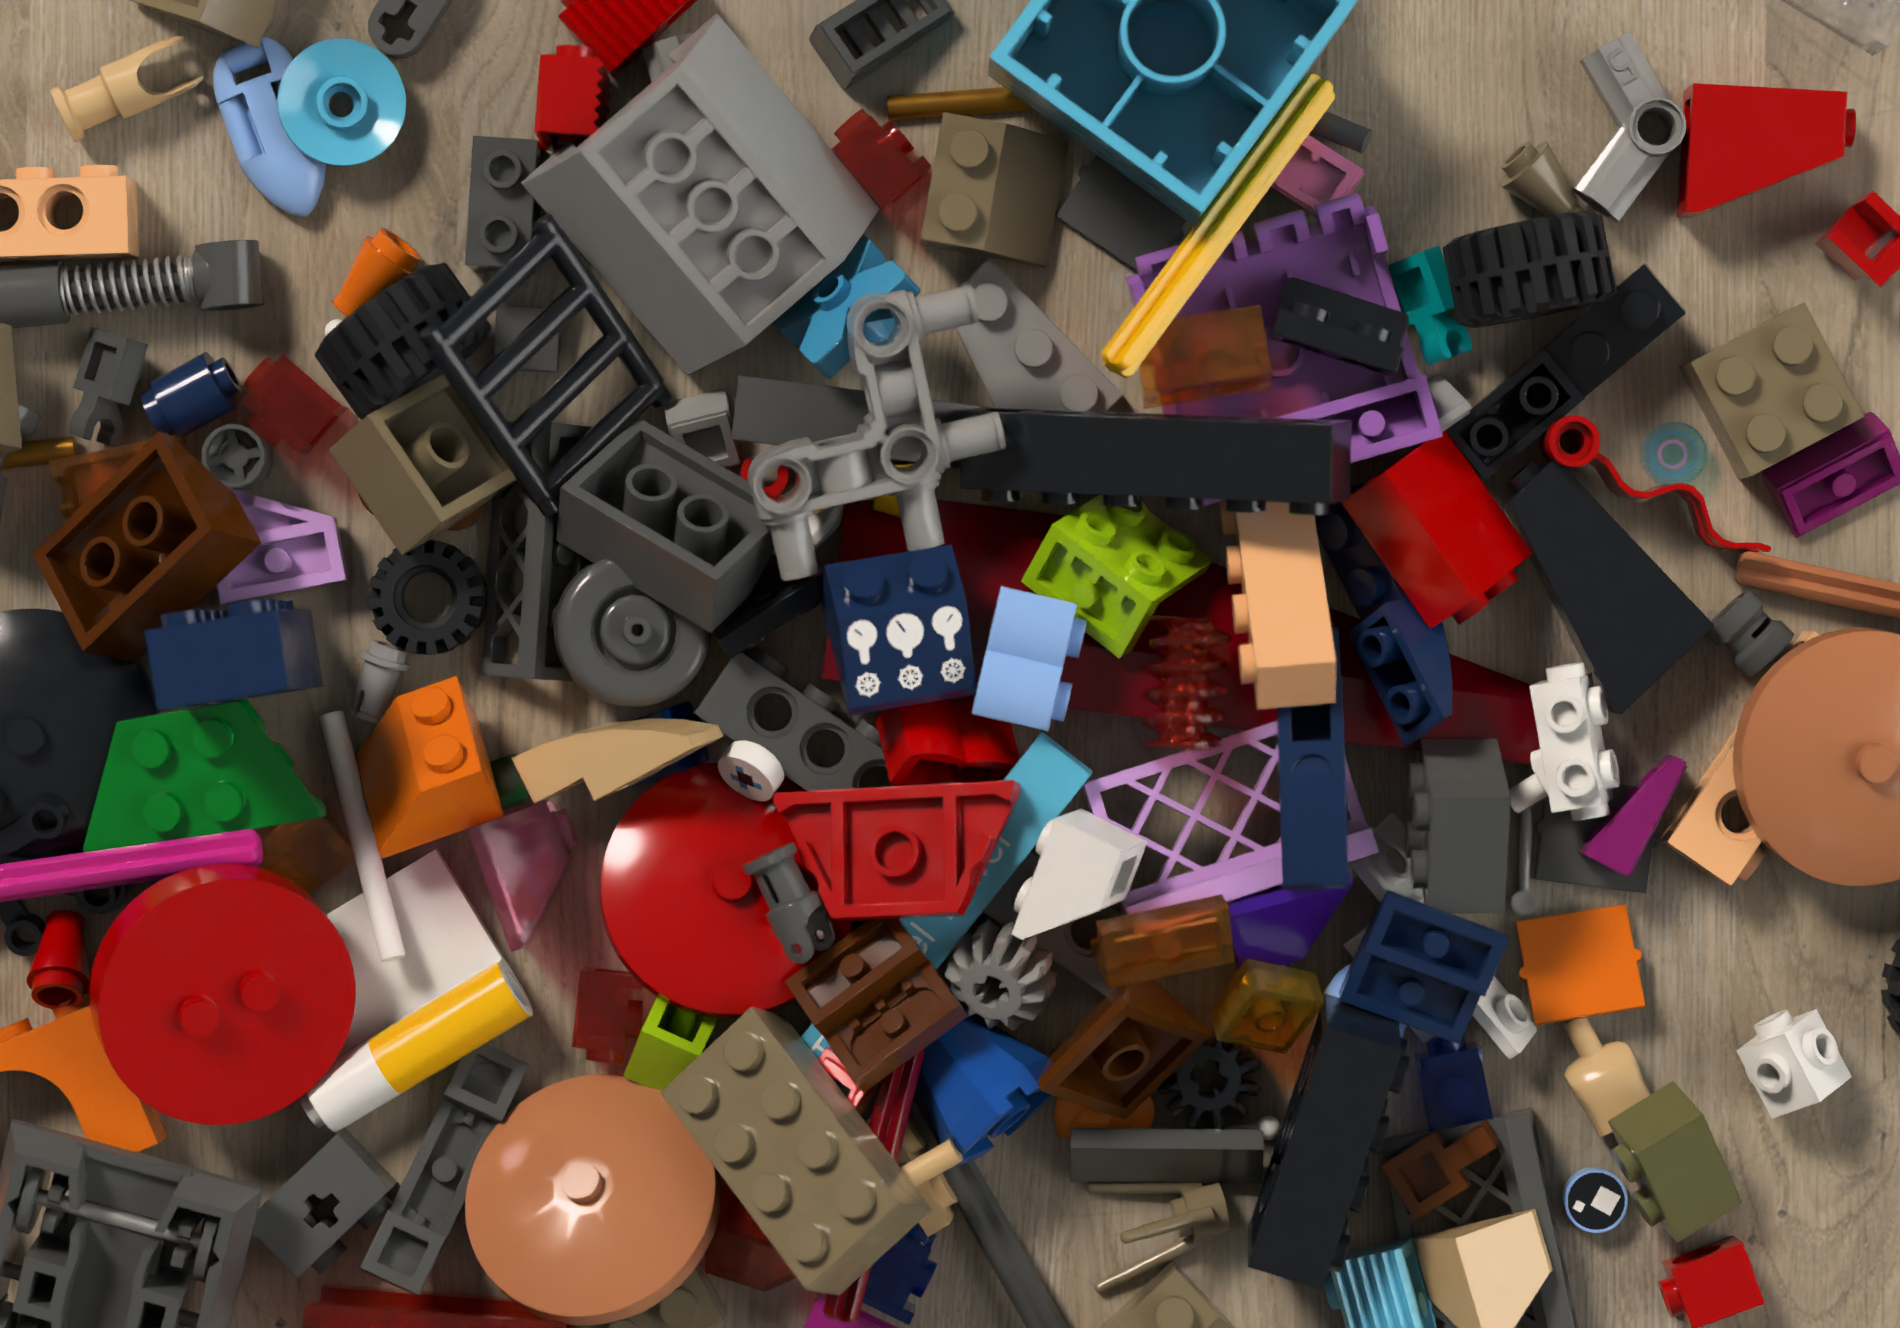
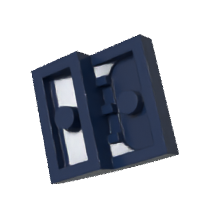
M1387 890L1371 919L1339 990V1000L1460 1044L1480 996H1485L1508 944L1509 935Z

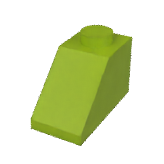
M657 997L640 1032L623 1077L649 1088L664 1090L705 1051L719 1018L701 1016L681 1010Z

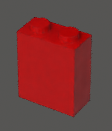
M1446 430L1442 432L1443 437L1429 440L1416 446L1350 495V499L1341 501L1429 629L1451 615L1459 625L1485 608L1490 603V599L1519 580L1513 569L1532 554Z

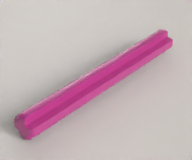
M245 829L0 864V902L162 880L175 873L209 864L230 863L258 866L263 861L262 840L260 834H257L255 830Z

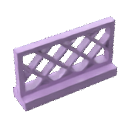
M1277 721L1083 784L1082 787L1092 814L1148 841L1146 847L1167 857L1156 882L1133 890L1130 888L1126 899L1120 901L1121 906H1119L1126 931L1136 932L1282 884L1281 836L1277 843L1263 847L1241 835L1257 802L1280 813L1279 803L1261 794L1278 761V741L1274 749L1258 742L1259 740L1277 735ZM1248 745L1269 756L1253 790L1221 774L1234 748ZM1220 753L1213 769L1197 761ZM1345 759L1348 816L1347 842L1348 862L1378 853L1379 850L1372 828L1367 827ZM1184 764L1209 776L1192 810L1160 794L1171 769ZM1159 773L1152 789L1135 781ZM1216 781L1249 797L1233 830L1200 814ZM1125 784L1148 796L1131 830L1108 818L1100 795L1101 791ZM1155 800L1188 817L1172 850L1139 834ZM1196 821L1228 837L1217 862L1203 867L1179 855ZM1236 842L1252 850L1229 858ZM1175 862L1191 869V871L1168 878Z

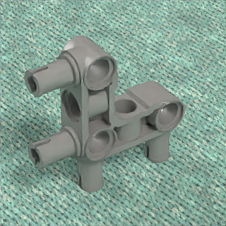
M967 285L914 297L912 291L906 292L905 289L886 294L869 293L858 298L850 307L847 315L848 349L852 367L858 374H861L869 413L863 417L864 424L858 425L857 432L815 442H812L808 437H804L760 452L752 460L748 470V484L752 491L757 517L762 520L763 525H769L782 580L800 579L819 572L807 518L813 514V511L889 494L890 496H896L908 551L943 545L945 540L934 488L939 486L941 473H944L945 469L950 468V461L1006 449L1003 427L998 412L941 424L939 418L935 419L919 343L923 342V335L979 322V313L972 286ZM876 309L891 310L895 317L893 333L882 341L872 342L867 340L863 334V323L866 316ZM904 436L919 438L922 443V453L916 463L909 467L892 465L890 451L893 444ZM777 465H787L796 472L794 487L782 496H772L763 490L765 474Z

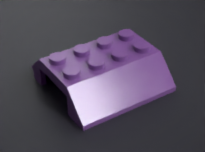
M1358 193L1314 205L1317 222L1307 224L1305 214L1300 209L1252 223L1256 240L1245 242L1240 228L1146 356L1163 414L1351 420V463L1443 437L1425 374L1419 375L1407 330L1400 346L1404 348L1397 373L1390 377L1268 338L1285 282L1291 277L1401 312L1385 253L1389 248L1379 214L1376 213L1373 206L1363 208ZM1178 245L1135 257L1138 274L1126 277L1133 308L1179 247ZM1204 499V506L1223 501V499Z

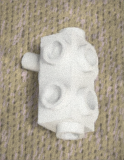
M1584 662L1546 668L1547 680H1542L1529 686L1540 749L1532 751L1530 755L1534 774L1509 789L1511 797L1510 806L1516 813H1520L1544 797L1549 796L1551 813L1570 810L1572 821L1607 816L1610 814L1608 801L1613 799L1612 788L1619 787V768L1613 749L1605 750L1601 725L1607 724L1609 717L1604 689L1602 686L1594 687L1592 672H1585Z

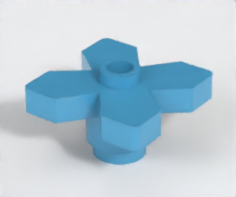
M862 234L846 259L772 323L794 346L802 343L799 351L827 379L832 378L851 360L848 349L847 315L850 307L858 298L869 293L886 294L904 289L906 292L912 291L914 297L920 293V288L892 260L884 263L886 258L884 254L864 234ZM876 309L870 312L863 323L865 338L872 342L887 339L895 328L893 312L888 309Z

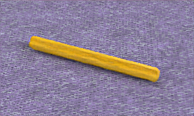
M1310 73L1303 77L1102 350L1103 365L1109 371L1115 372L1123 378H1128L1135 373L1335 100L1334 86L1329 80L1323 79L1315 73Z

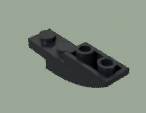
M1646 263L1617 285V292L1605 301L1593 304L1469 410L1470 414L1446 430L1457 447L1485 480L1489 479L1547 431L1554 421L1565 416L1582 402L1589 393L1686 314V310Z

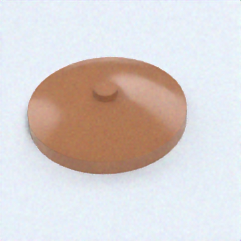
M1872 628L1842 629L1822 634L1798 645L1772 665L1760 679L1747 700L1738 722L1733 750V774L1739 802L1746 819L1764 845L1778 858L1795 869L1828 883L1844 886H1873L1900 879V634Z
M593 1074L566 1079L549 1085L520 1102L505 1115L502 1123L499 1122L486 1138L477 1154L467 1184L465 1198L467 1232L472 1249L480 1265L499 1290L513 1303L531 1314L556 1323L569 1325L607 1324L637 1315L665 1299L688 1278L701 1261L710 1245L719 1218L721 1205L720 1173L660 1094L662 1090L649 1088L622 1075Z

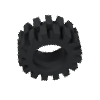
M428 540L404 555H401L398 549L395 548L392 550L393 553L387 558L383 557L377 565L379 568L375 576H371L369 583L371 598L367 599L369 610H372L375 618L372 621L377 630H381L387 637L386 640L409 653L433 655L452 651L472 638V633L476 628L480 627L484 619L482 614L484 608H486L487 596H485L484 586H486L484 577L479 573L476 567L477 564L470 556H467L461 549L451 544ZM425 572H432L442 576L448 582L452 591V604L449 611L443 618L432 623H424L414 619L406 610L403 600L404 590L408 582L416 575Z

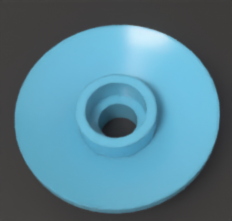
M328 39L304 49L288 65L279 85L277 97L278 114L286 135L306 156L326 165L339 167L355 166L366 163L381 155L394 142L402 128L406 114V93L397 69L379 50L353 39ZM337 95L347 97L352 103V112L346 117L333 115L328 106V102L332 97Z

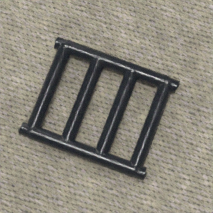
M546 214L533 225V230L537 235L441 326L438 323H432L426 326L419 333L418 337L527 496L535 503L544 517H549L559 510L560 499L558 496L560 495V487L638 419L651 405L654 408L665 405L672 398V393L565 231L560 228L551 214ZM551 257L570 286L475 375L456 347ZM585 307L603 336L510 425L491 397ZM618 357L636 385L544 474L526 449V446Z

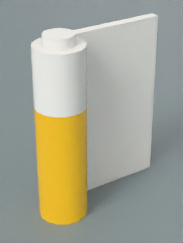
M438 848L386 878L406 953L405 957L390 962H381L364 893L326 914L342 937L349 952L356 983V1002L351 1028L337 1059L319 1082L300 1098L304 1111L318 1128L327 1125L333 1132H339L533 1016V1010L525 991Z

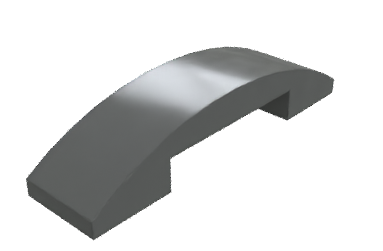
M487 1044L461 1058L444 1093L437 1113L390 1210H387L360 1266V1270L415 1296H419L465 1204L467 1184L477 1154L494 1127L499 1122L502 1123L505 1115L508 1113L529 1067L528 1063Z

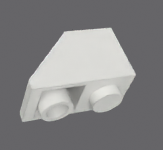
M1082 808L1050 820L1041 832L1036 845V853L1041 857L1034 875L1025 881L1016 897L1014 910L1019 915L1011 934L1023 940L1125 900L1148 841Z

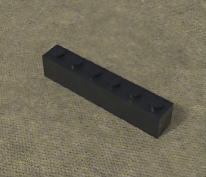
M978 408L960 411V420L998 412L1003 427L1006 449L960 459V489H981L982 501L1016 502L1020 501V491L1042 492V503L1080 504L1081 494H1102L1103 506L1139 507L1142 506V496L1165 497L1164 508L1203 509L1204 499L1227 500V511L1264 512L1266 511V501L1289 502L1290 514L1325 515L1329 514V504L1350 499L1351 420Z

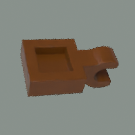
M1487 1120L1474 1126L1448 1145L1438 1130L1435 1129L1385 1160L1380 1167L1414 1220L1467 1189L1471 1185V1181L1462 1168L1494 1150L1500 1140Z

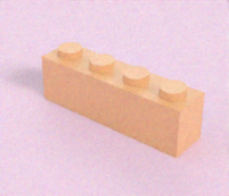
M1227 500L1220 501L1219 512L1222 536L1234 535L1235 545L1225 546L1228 584H1240L1242 593L1232 595L1235 634L1247 633L1248 644L1238 646L1241 683H1254L1257 709L1336 703V657L1315 516L1290 514L1289 502L1266 501V511L1231 512L1227 511Z

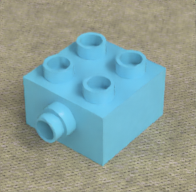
M1031 0L990 55L988 76L1194 226L1344 23L1358 0Z

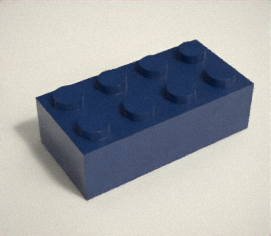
M258 599L228 604L227 611H201V609L165 614L161 615L163 628L145 631L157 710L209 705L208 703L217 701L218 703L323 686L312 612L294 610L293 600Z

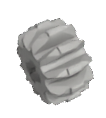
M989 919L984 924L979 925L976 931L968 930L955 945V952L946 964L944 976L952 982L950 990L958 1001H963L967 1004L965 1012L968 1014V1017L976 1013L984 1017L988 1030L998 1025L1000 1020L1012 1031L1018 1026L1023 1025L1026 1019L1033 1021L1036 1016L1043 1012L1048 1003L1047 998L1050 997L1056 986L1055 979L1058 974L1050 969L1053 963V951L1037 949L1035 947L1037 944V934L1023 940L1012 935L1011 933L1015 925L1014 920L1004 925L1001 930Z

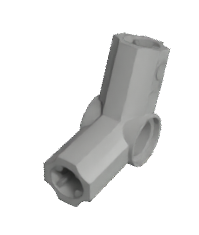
M1630 32L1617 37L1580 60L1582 67L1616 122L1618 130L1573 188V191L1584 203L1615 223L1620 221L1671 151L1682 142L1686 133V119L1683 111L1675 102L1668 98ZM1655 113L1666 121L1668 137L1664 144L1651 145L1640 137L1638 121L1642 114Z

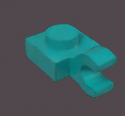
M1440 246L1421 251L1388 265L1401 312L1406 313L1409 317L1407 327L1415 325L1419 337L1420 350L1426 363L1430 366L1471 351L1472 343L1468 331L1463 325H1459L1457 320L1453 319L1448 312L1454 309L1446 263Z

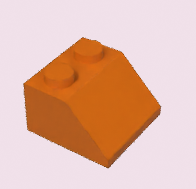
M458 676L397 696L355 755L378 852L382 859L504 816L480 723Z

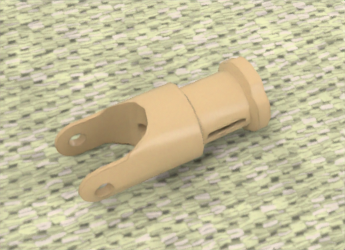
M173 36L166 40H160L100 67V75L72 88L64 90L57 86L50 89L57 109L73 141L76 142L83 139L85 130L111 118L120 116L126 120L196 87L204 79L203 76L193 78L166 91L146 89L138 78L139 66L147 57L186 39L185 36Z

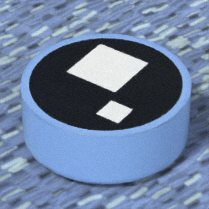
M1587 1167L1575 1172L1565 1183L1562 1191V1206L1567 1217L1578 1228L1591 1233H1602L1613 1229L1622 1221L1628 1207V1195L1621 1180L1613 1173L1599 1167Z

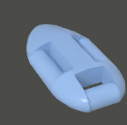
M268 37L262 38L259 48L240 44L226 50L224 49L215 63L213 73L214 93L239 165L253 186L270 203L288 214L307 217L317 205L323 189L326 164L317 162L302 153L286 135L279 118L277 106L279 85L293 57L279 42ZM266 62L269 63L271 73L238 84L236 73Z

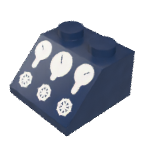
M952 545L824 565L821 606L848 715L976 694L977 687L967 601Z

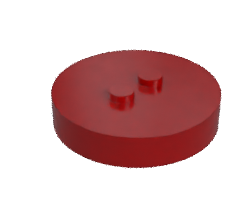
M222 863L203 865L175 873L144 890L125 907L109 927L100 944L91 972L89 997L92 1022L96 1035L113 1069L133 1094L155 1110L172 1118L203 1125H230L253 1121L287 1107L313 1088L327 1073L341 1052L351 1028L356 1002V983L351 958L342 937L324 910L305 890L289 879L263 868L244 864Z

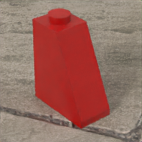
M1698 83L1690 85L1684 90L1683 114L1686 119V133L1680 148L1677 217L1691 218L1843 157L1844 147L1853 146L1856 133L1855 109L1847 108V92Z

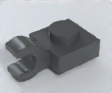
M91 327L73 388L84 392L80 405L70 421L71 435L91 440L94 427L100 421V430L97 434L96 442L115 448L119 446L124 436L125 424L118 410V402L130 406L135 386L140 381L142 375L143 360L148 344Z

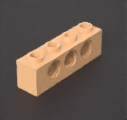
M80 166V177L55 178V168L22 167L16 168V179H0V200L13 198L19 208V217L15 225L6 231L0 232V262L139 258L137 181L128 176H119L118 166ZM77 196L83 205L82 218L73 228L62 230L57 226L54 219L55 207L63 198Z
M1802 631L1789 651L1814 637L1820 636V634L1815 631ZM1737 727L1659 838L1662 843L1720 883L1732 886L1737 877L1746 881L1757 869L1766 853V850L1760 846L1762 841L1755 834L1749 823L1742 830L1731 832L1724 826L1721 819L1723 805L1730 798L1738 796L1733 774V750Z

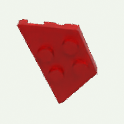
M1014 780L779 792L773 793V803L778 813L784 815L798 843L796 847L806 869L813 873L819 885L818 893L832 919L837 921L964 916L1019 798L1020 783Z

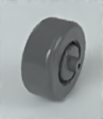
M602 559L586 566L570 581L557 605L554 620V639L561 663L578 686L590 695L605 702L620 706L642 707L667 700L683 690L700 671L709 650L711 633L633 587V582L616 563L608 559Z

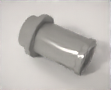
M372 639L369 649L361 650L360 657L365 662L347 713L378 724L392 704L401 672L409 671L410 664L405 662L408 652L391 643Z

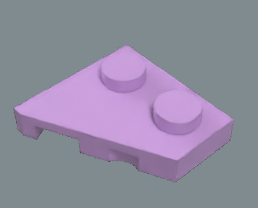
M229 488L237 496L262 543L217 584L221 605L349 580L336 517Z

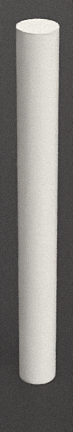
M344 711L330 712L320 716L319 720L381 962L398 960L405 957L406 953L381 855L378 852Z

